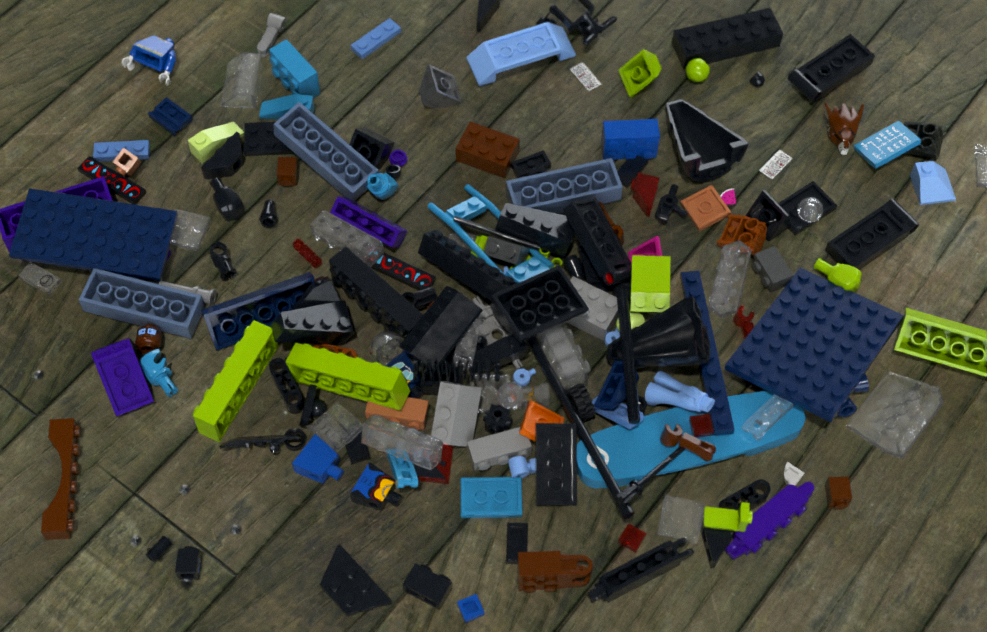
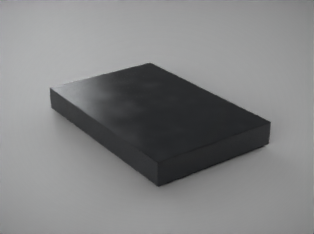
M814 181L778 203L789 215L791 225L788 229L795 236L836 210L838 206Z

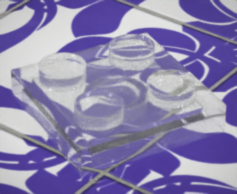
M175 209L174 211H177L178 217L170 245L198 252L210 225V217Z

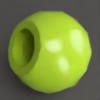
M700 58L692 59L686 66V75L693 82H702L710 74V67Z

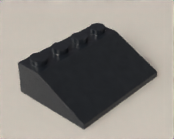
M560 265L491 295L490 308L499 322L520 342L589 311L588 306Z

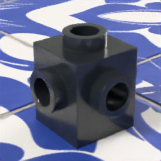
M491 404L490 410H486L483 416L485 431L496 434L510 429L513 418L510 417L511 410L503 405Z

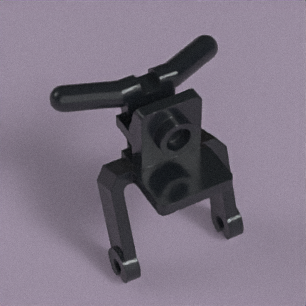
M578 0L587 11L575 22H572L555 4H552L549 8L550 13L555 15L568 28L569 32L577 28L584 38V46H588L598 36V33H602L617 21L616 16H611L602 24L598 23V19L593 20L591 14L594 11V5L589 0Z

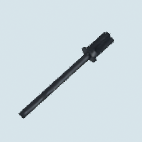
M678 447L641 480H631L629 486L616 496L617 503L619 505H626L636 495H641L643 493L642 486L686 449Z

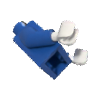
M150 36L144 40L137 41L129 52L130 56L122 59L124 68L127 66L129 71L133 70L135 67L133 60L160 72L164 70V73L159 75V81L162 84V81L166 79V86H169L171 83L169 73H172L176 62L173 41L170 38L164 40L157 36Z

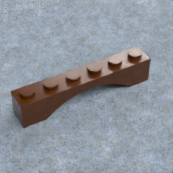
M74 418L50 419L48 438L59 453L62 463V477L56 496L42 513L41 533L46 540L71 539V531L75 530V521L72 519L73 512L76 511L74 493H77V481H75V474H78L79 471L76 456L80 454V446L77 442L78 437H81V427L77 425Z

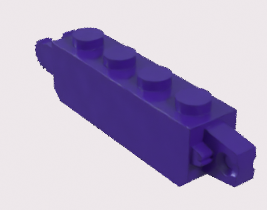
M806 481V483L804 482L798 488L795 485H787L753 513L752 523H748L745 532H734L733 540L725 552L733 560L743 554L748 556L751 552L754 554L763 547L762 543L764 541H771L778 534L777 531L781 527L783 529L787 528L792 523L794 516L797 515L799 517L807 510L806 505L815 488L813 483Z

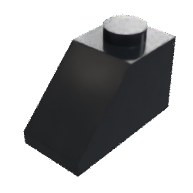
M702 523L700 532L711 569L715 568L732 537H734V532L732 530L706 528Z

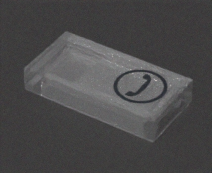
M29 262L18 275L21 280L48 295H51L62 282L59 277L32 262Z

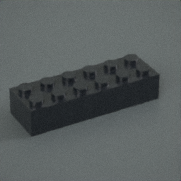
M770 7L674 30L671 44L683 70H685L688 62L695 58H700L706 64L780 47L783 31Z
M345 246L329 259L332 283L336 287L340 286L348 298H353L362 310L368 311L371 318L375 322L379 321L385 331L389 334L392 333L401 344L422 318L423 314Z

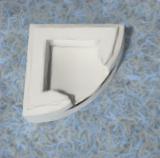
M787 462L783 471L784 481L786 485L796 486L803 477L804 472Z

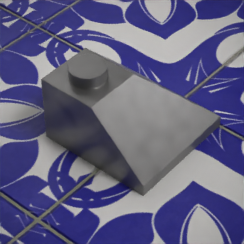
M428 65L419 88L421 102L433 109L460 105L462 101L454 75Z

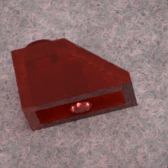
M638 172L637 179L632 180L630 189L633 190L635 202L645 216L650 217L660 177Z

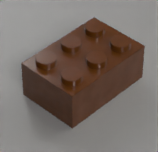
M469 122L456 147V161L506 179L511 169V162L515 161L519 153L520 139Z

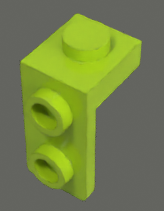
M741 502L738 510L705 507L703 526L706 528L745 532L748 523L751 524L753 518V511H749L750 503Z

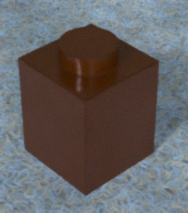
M278 157V185L287 187L297 186V157Z
M849 476L828 477L825 483L828 507L845 509L852 501Z

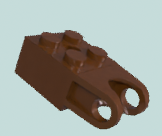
M560 551L518 552V591L533 593L536 590L554 592L557 589L583 587L590 581V573L593 567L592 561L585 555H561ZM579 561H585L588 564V568L576 564ZM587 576L584 581L576 580V578Z

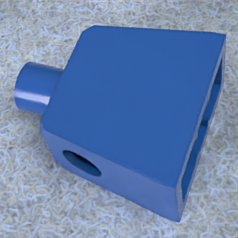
M314 434L292 463L295 473L319 483H324L329 476L338 481L344 473V470L337 466L339 464L338 454L316 434Z

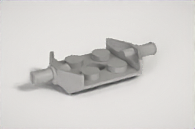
M479 296L472 300L483 311L470 328L476 336L483 335L486 337L487 346L497 341V339L492 337V333L495 331L500 332L502 338L511 335L499 322L490 306L484 305ZM520 359L512 361L516 370L524 367Z

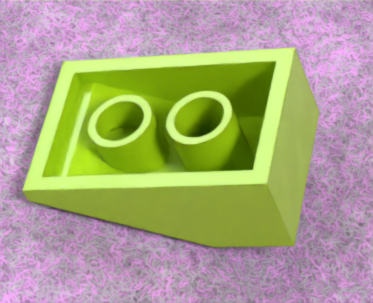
M632 255L630 312L659 314L670 308L671 256Z

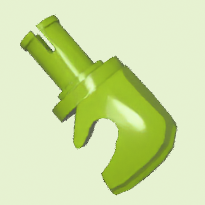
M821 258L815 263L814 269L827 275L828 281L843 287L844 290L855 293L858 291L862 278V272L859 269L840 263L832 266Z

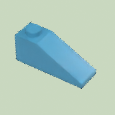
M293 94L264 101L261 104L259 118L279 120L298 102L314 114L313 96Z

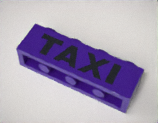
M338 196L330 212L332 215L390 247H400L407 233L406 229L347 197Z

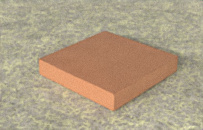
M713 185L680 201L683 209L689 211L687 215L699 232L731 214V211Z

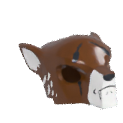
M824 103L828 138L837 145L840 154L847 155L849 145L856 137L864 104L861 105L857 114L854 107H851L849 112L846 104H842L840 110L835 106L831 112L827 103Z

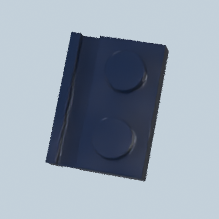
M167 97L155 106L152 112L148 113L149 118L174 136L178 130L181 131L193 120L192 115Z

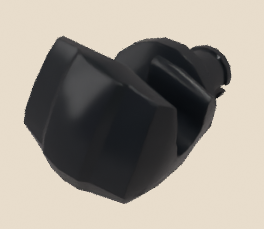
M219 177L213 178L210 181V185L215 191L213 200L218 212L226 221L238 220L245 213L241 198L231 187L224 186Z

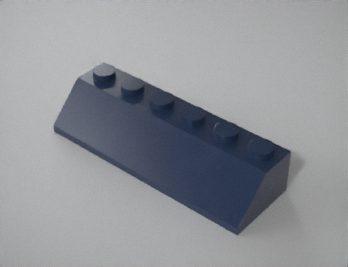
M308 272L202 309L201 311L215 349L219 350L241 341L246 327L250 326L253 320L271 327L277 316L281 312L289 311L308 286L314 283V276Z

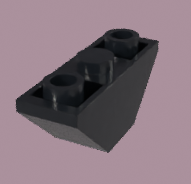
M236 132L233 136H230L221 148H218L209 160L204 162L201 169L206 180L216 177H232L244 165L240 133Z

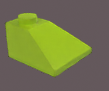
M643 49L618 71L629 97L632 98L657 78L662 68L657 56Z

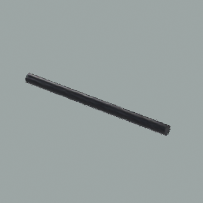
M457 216L454 217V222L539 251L540 245Z

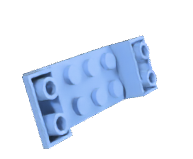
M546 22L485 41L471 52L466 59L480 87L495 82L497 73L557 55L559 61L575 57L576 54L563 27Z

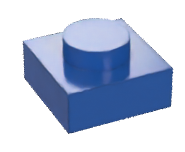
M477 594L457 601V606L465 623L485 615Z

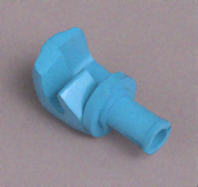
M375 173L367 179L368 185L366 187L373 195L383 201L391 197L398 188L397 182L387 173Z
M155 349L145 354L140 359L139 365L143 375L153 386L160 385L167 397H171V392L175 395L178 392V388L170 380L172 371L166 367V359L163 358L160 363H157L160 361L161 353L159 349Z

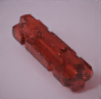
M301 239L293 242V248L300 251L299 253L308 262H311L314 268L322 265V259L317 255L315 256L316 253L306 244L304 245Z

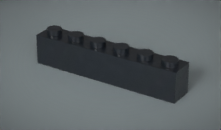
M433 230L423 234L418 253L490 301L491 295L517 284L512 277L504 275L498 268L490 266L484 259L476 257L470 250L462 248L456 241L445 237L442 232Z

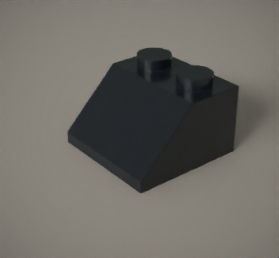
M366 127L355 129L349 145L376 167L379 172L389 159L395 142Z

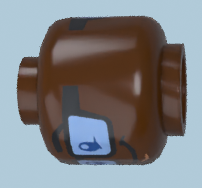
M153 324L141 326L136 334V347L145 354L159 349L162 340L161 330Z

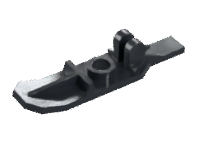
M300 434L237 437L222 443L219 447L220 449L245 446L249 448L252 443L255 446H260L269 442L270 452L275 454L279 450V443L288 439H300L301 436Z

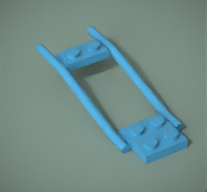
M467 184L464 190L473 197L446 210V213L432 202L428 204L427 208L449 225L479 258L484 259L490 266L498 268L459 226L460 223L454 222L455 216L470 220L485 212L487 208L499 219L501 211L491 201ZM530 248L529 252L534 257L506 271L504 275L512 277L515 282L520 283L553 268L554 264L539 251Z

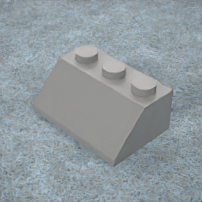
M446 381L440 382L430 442L467 446V441L473 440L482 391L481 387Z

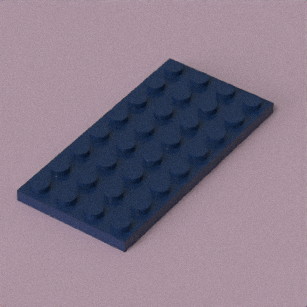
M29 188L9 256L19 260L90 271L95 268L123 276L161 281L178 213L173 210Z

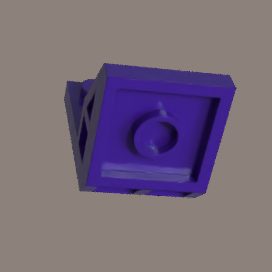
M129 338L91 352L116 416L154 402Z

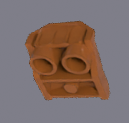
M729 214V220L720 240H717V245L722 248L749 253L753 256L755 253L760 252L766 239V223L748 216Z

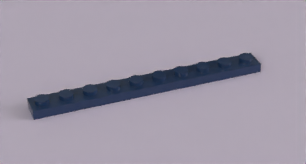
M681 272L680 279L684 298L690 296L695 298L702 313L700 318L703 321V326L707 328L709 337L710 359L705 364L699 365L704 392L708 394V397L715 400L713 407L709 411L713 434H734V424L700 272Z

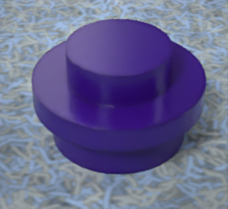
M397 149L390 154L389 161L391 165L395 164L401 167L407 163V155L404 151Z

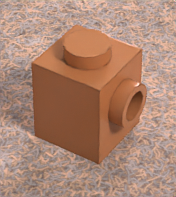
M123 148L114 159L113 164L119 174L131 177L140 166L141 161Z

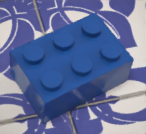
M658 119L603 121L601 135L602 159H633L636 155L645 159L656 158L660 139Z

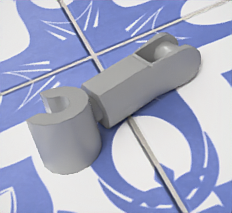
M273 13L269 14L267 20L268 27L257 45L258 53L261 57L268 56L269 49L273 46L278 32L284 30L282 24L286 22V17Z

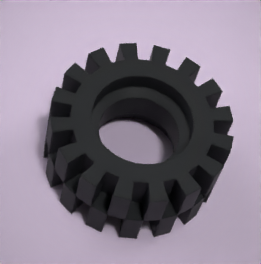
M582 383L566 389V393L582 421L595 416L592 398H590L587 388Z

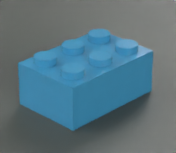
M287 39L269 49V60L272 64L271 71L276 78L281 80L283 86L291 91L292 95H312L313 98L320 95L316 70Z

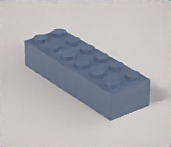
M300 102L273 124L274 135L343 196L353 201H356L368 190L366 187L368 185V177L378 173L376 167Z
M612 158L506 181V196L509 204L556 214L563 213V209L574 201L595 197L598 203L604 204L621 200L623 190Z
M93 268L79 298L84 312L139 326L153 324L162 332L192 339L201 318V310L205 308L202 295Z

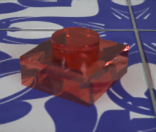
M710 413L690 416L689 422L694 437L713 435L714 429Z
M628 523L618 543L636 553L647 533Z

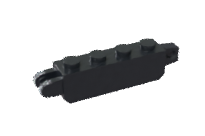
M684 537L673 543L671 540L603 574L598 582L594 584L595 588L589 591L587 596L591 603L603 599V601L607 600L609 603L679 566L681 561L693 555L694 551L690 548L681 553L678 552L677 549L687 543Z

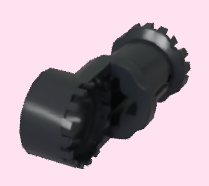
M222 242L212 243L210 246V257L214 266L221 273V280L228 281L229 278L231 280V277L236 276L237 271L230 264L231 260L227 254V246ZM219 248L223 250V253L216 254L213 250Z

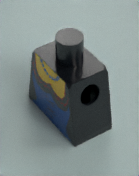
M370 462L350 493L351 502L379 511L384 510L388 502L398 506L402 500V495L394 492L396 489L395 480Z

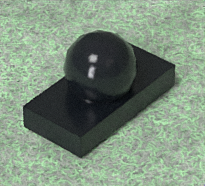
M309 385L299 424L301 428L307 429L310 415L314 418H321L327 413V404L321 399L314 400L317 389L316 385Z

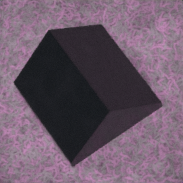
M762 190L745 215L766 223V240L768 242L791 225L789 215L766 190Z

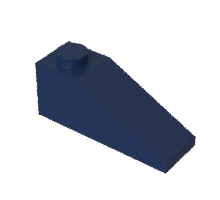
M614 361L596 399L595 408L614 409L626 398L623 361ZM636 371V381H638L639 376Z

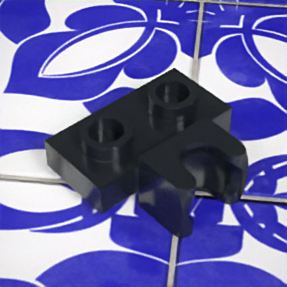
M543 150L511 162V168L517 178L547 172V169L551 168V162Z

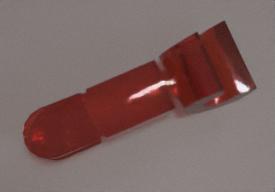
M741 305L734 315L733 322L736 326L741 327L745 339L755 327L754 323H751L754 318V312H750L749 316L745 317L742 314L744 305Z

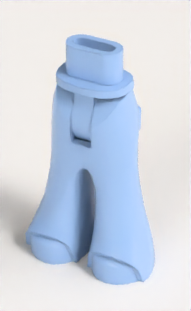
M659 371L654 376L655 383L650 382L645 391V401L651 406L669 404L691 411L709 412L715 403V400L708 397L707 393L702 392L697 387L685 385L663 371Z

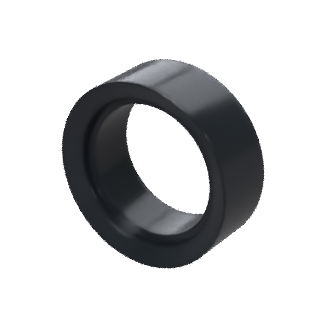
M291 428L284 435L300 434L303 439L297 446H292L288 443V440H285V446L291 451H299L306 444L305 433L299 428Z

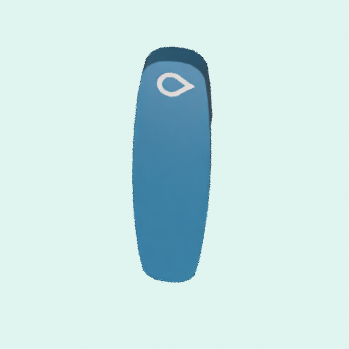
M760 391L728 396L735 429L734 434L714 435L709 412H697L676 407L646 415L643 421L631 429L618 424L600 430L590 436L618 486L629 485L631 480H641L680 447V442L673 447H668L661 443L660 436L666 424L670 426L671 430H674L676 424L680 425L683 430L682 435L686 432L701 441L711 443L716 447V452L710 461H706L698 455L684 450L656 475L694 468L741 454L753 456L781 446L799 436L804 426L805 413L803 408L769 391ZM582 440L577 443L578 477L588 487L594 489L608 488Z

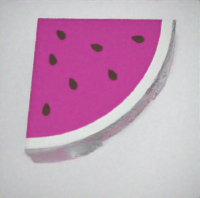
M734 188L727 189L721 193L720 197L727 207L736 206Z

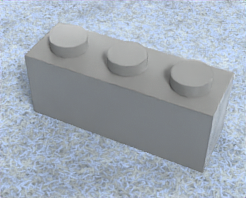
M520 427L467 441V451L473 470L483 471L497 464L505 465L510 458L515 456L529 457L532 453V445L529 438L519 434Z

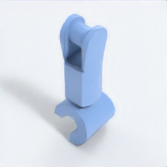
M515 456L508 461L512 478L517 476L524 478L530 473H535V458L529 459L528 463L527 459L523 456Z

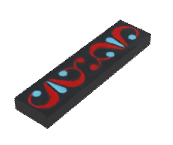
M88 156L77 168L80 173L92 180L104 176L109 190L131 204L136 205L146 194L144 188L91 156Z
M372 246L369 247L361 259L370 268L419 291L432 287L436 281V276Z

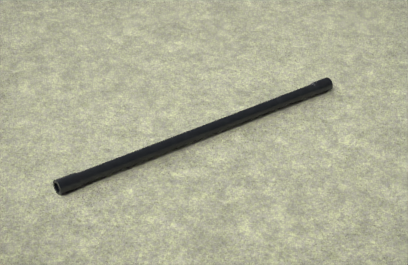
M535 336L526 339L572 423H576V431L612 494L624 519L631 518L635 514L629 502L626 505H619L617 503L616 496L622 491Z

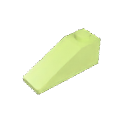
M235 122L202 130L188 140L190 151L201 163H204L214 155L218 148H221L230 136L238 132L241 138L244 136V131Z

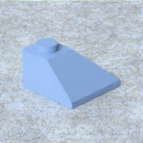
M934 161L914 164L910 177L919 205L956 200L945 168Z

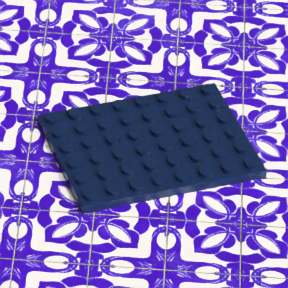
M799 268L792 280L788 282L725 364V370L832 422L901 323L903 315L855 292L844 290L843 287L837 286L805 269Z

